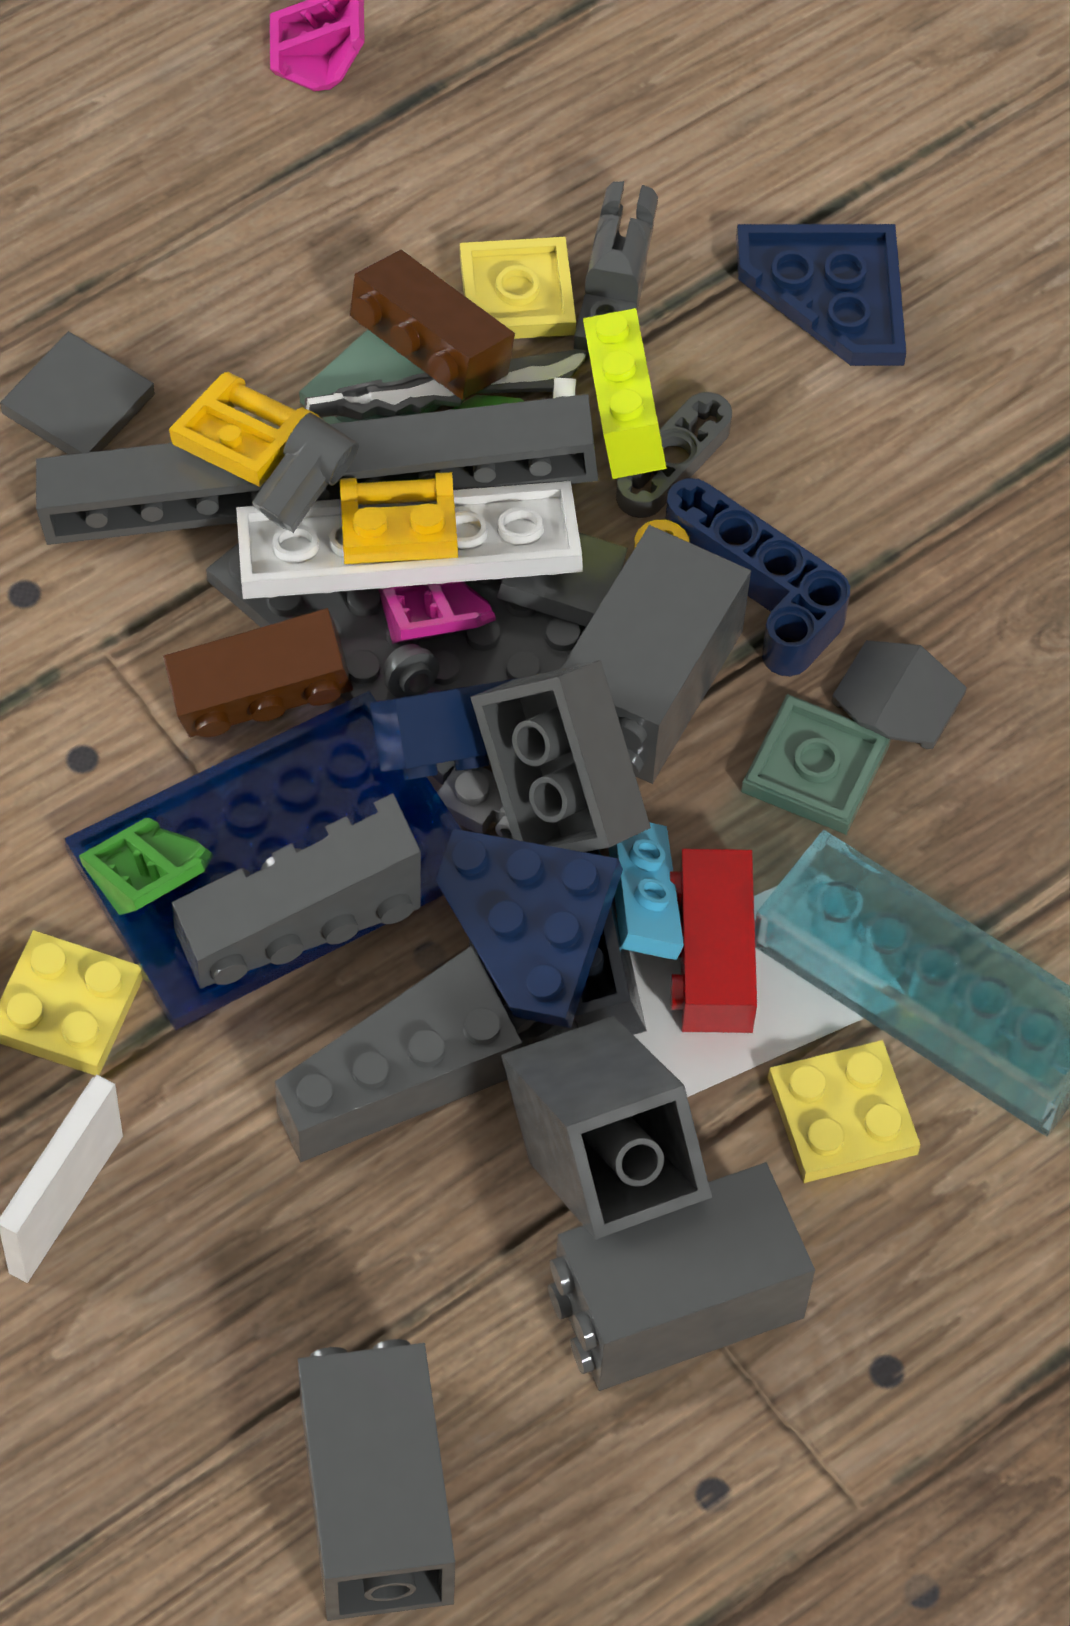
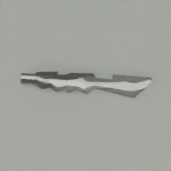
M575 349L513 358L510 361L507 376L477 393L553 392L554 377L572 378L585 360L586 354L583 350ZM421 373L398 381L383 383L382 379L339 388L336 392L328 395L305 398V409L318 414L320 418L343 416L363 420L374 415L399 416L409 411L421 414L433 404L460 407L464 400H461L443 385L436 382L427 373Z

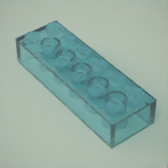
M823 829L757 911L755 920V948L1048 1137L1070 1107V986Z

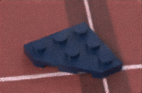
M737 224L736 250L739 281L850 366H904L906 341L895 224Z
M453 829L435 881L514 1017L571 1028L623 871L619 859Z

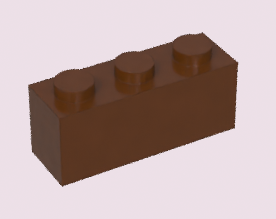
M399 250L355 273L350 316L461 400L470 397L508 375L515 333L403 250Z
M328 608L163 656L177 716L190 738L194 736H218L227 732L232 725L250 720L259 722L274 720L282 716L285 710L305 704L313 706L329 704L337 700L340 694L353 691L339 632Z

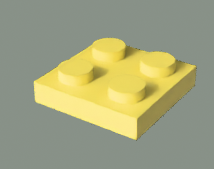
M566 237L460 243V265L464 296L515 333L514 339L575 335L576 315Z
M33 930L0 999V1044L95 1076L100 1075L144 978L143 966Z
M883 1040L769 1068L768 1081L803 1183L918 1155L921 1144Z

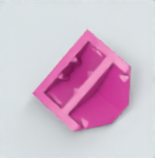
M305 0L270 13V70L275 75L312 91L330 90L339 84L365 42L364 0Z
M464 582L379 588L392 644L474 629L496 620L489 602Z

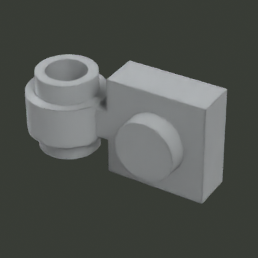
M483 767L455 771L454 768L433 798V811L475 833L484 834L490 824L495 822L497 823L495 831L499 837L513 839L493 772Z

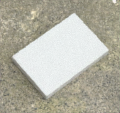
M99 1075L91 1078L0 1216V1236L9 1274L26 1283L29 1282L123 1137L116 1086Z

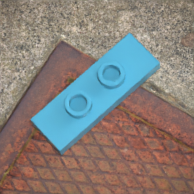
M650 823V829L608 848L609 857L618 858L623 868L614 895L621 948L677 960L684 943L676 887L670 881V872L673 871L668 830L667 826Z

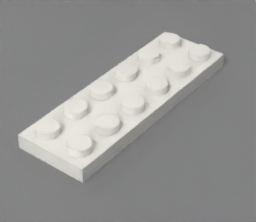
M571 481L453 490L458 558L344 564L341 499L316 501L294 533L281 528L269 520L254 506L236 507L243 599L583 572L582 550ZM437 501L359 505L358 509L365 507L411 506L428 503L437 504Z

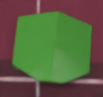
M144 818L79 855L83 867L119 915L137 911L203 873L213 857L212 852L195 839L162 829L157 821L150 818Z

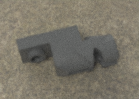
M625 181L612 182L606 188L586 274L585 295L574 336V349L588 351L583 318L634 308L638 310L658 205V196L650 187L641 186L636 209L637 219L630 218L626 237L621 236L619 233L623 215V205L620 203Z

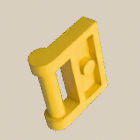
M224 372L169 428V433L173 445L261 487L285 456L283 451L285 444L299 421L310 412L317 417L319 415L303 407L297 410L247 387L244 379L230 372ZM238 406L258 417H261L279 426V428L276 429L268 424H265L241 411L234 409V407Z
M452 472L435 473V479L357 483L356 478L340 479L344 564L458 558ZM437 501V504L428 503L411 506L365 507L358 509L359 505Z

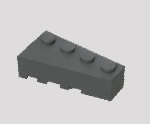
M393 793L374 802L378 813L354 825L351 824L346 816L325 826L329 835L303 850L295 848L291 843L271 853L272 856L264 862L261 870L250 875L248 870L240 868L172 902L175 932L200 989L215 983L218 985L233 983L241 979L250 970L269 963L276 965L288 963L300 956L305 950L324 943L339 944L345 942L362 929L379 923L394 924L407 918L414 910L420 909L421 851Z
M473 945L275 1081L277 1113L300 1163L508 1080L501 1055L522 1048V1042Z

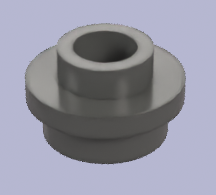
M415 644L403 645L394 650L384 663L385 685L390 693L397 698L424 694L431 688L438 676L439 662L433 653Z

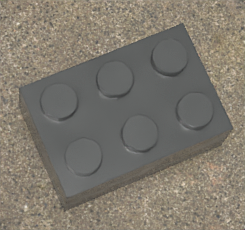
M601 660L514 679L470 697L514 840L588 852L612 847L651 828Z

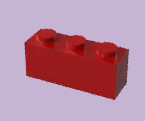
M682 849L680 871L670 872V881L676 887L684 943L678 956L681 962V974H671V1010H682V1032L753 1033L757 1010L752 850Z

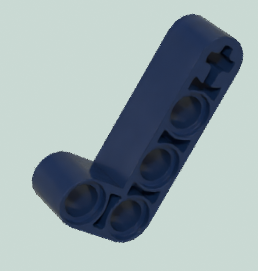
M687 478L679 480L672 485L668 491L665 520L675 522L685 529L689 537V543L751 570L748 597L771 612L766 622L762 649L764 664L771 672L780 676L791 677L801 674L839 635L845 625L850 598V585L847 578L841 572L710 484L700 479ZM732 542L738 543L740 545H730L728 543ZM772 572H779V573H783V574H785V575H783V576H781V575H775V574H772ZM816 602H825L829 604V606H822L817 604ZM783 638H789V639L796 640V641H798V642H794V643H792V642H786V641H783V640H781V639H783Z

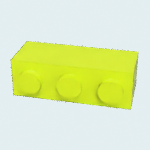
M636 308L583 318L612 479L667 469Z

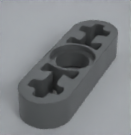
M701 392L693 395L659 430L663 449L668 446L681 447L687 451L689 458L681 463L665 461L667 469L652 471L655 476L651 481L650 493L642 490L636 495L631 491L632 486L636 489L643 488L650 480L651 472L617 478L616 501L624 513L636 518H646L658 513L666 505L668 491L672 485L679 480L691 478L725 442L730 434L732 408L724 397L712 392ZM710 416L716 417V423L708 420L698 429L696 438L694 433L697 429L698 417L703 420Z

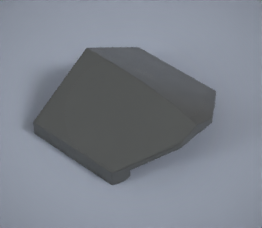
M866 640L834 692L832 703L838 708L842 707L858 725L874 731L885 738L921 743L922 748L933 749L963 699L967 687L921 645Z

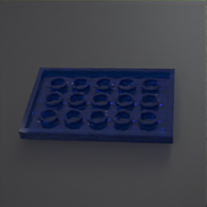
M370 691L64 838L67 853L135 964L139 965L144 980L175 1030L386 924L379 923L362 929L351 939L339 944L324 943L310 948L288 963L280 965L269 963L250 970L241 979L226 985L215 983L200 989L175 932L172 910L173 901L240 868L248 870L250 875L261 870L264 862L272 856L271 853L291 843L295 848L303 850L329 835L325 826L346 816L351 824L354 825L378 813L374 802L392 793L421 851L420 907L443 896L435 879L452 830L462 829L427 777L404 780L402 769L381 771L370 706L371 702L377 701ZM144 818L157 821L162 829L195 839L212 852L213 857L203 873L137 911L122 915L117 913L83 867L79 855Z

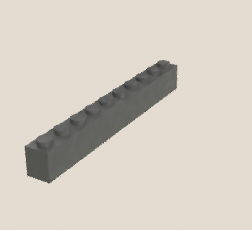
M588 394L329 424L359 443L357 454L342 477L356 478L357 483L435 479V473L452 472L453 490L571 481V484L598 481ZM172 443L36 459V510L47 545L237 523L236 507L253 506L252 501L264 486L263 484L261 487H258ZM340 480L332 486L328 484L316 501L341 499Z

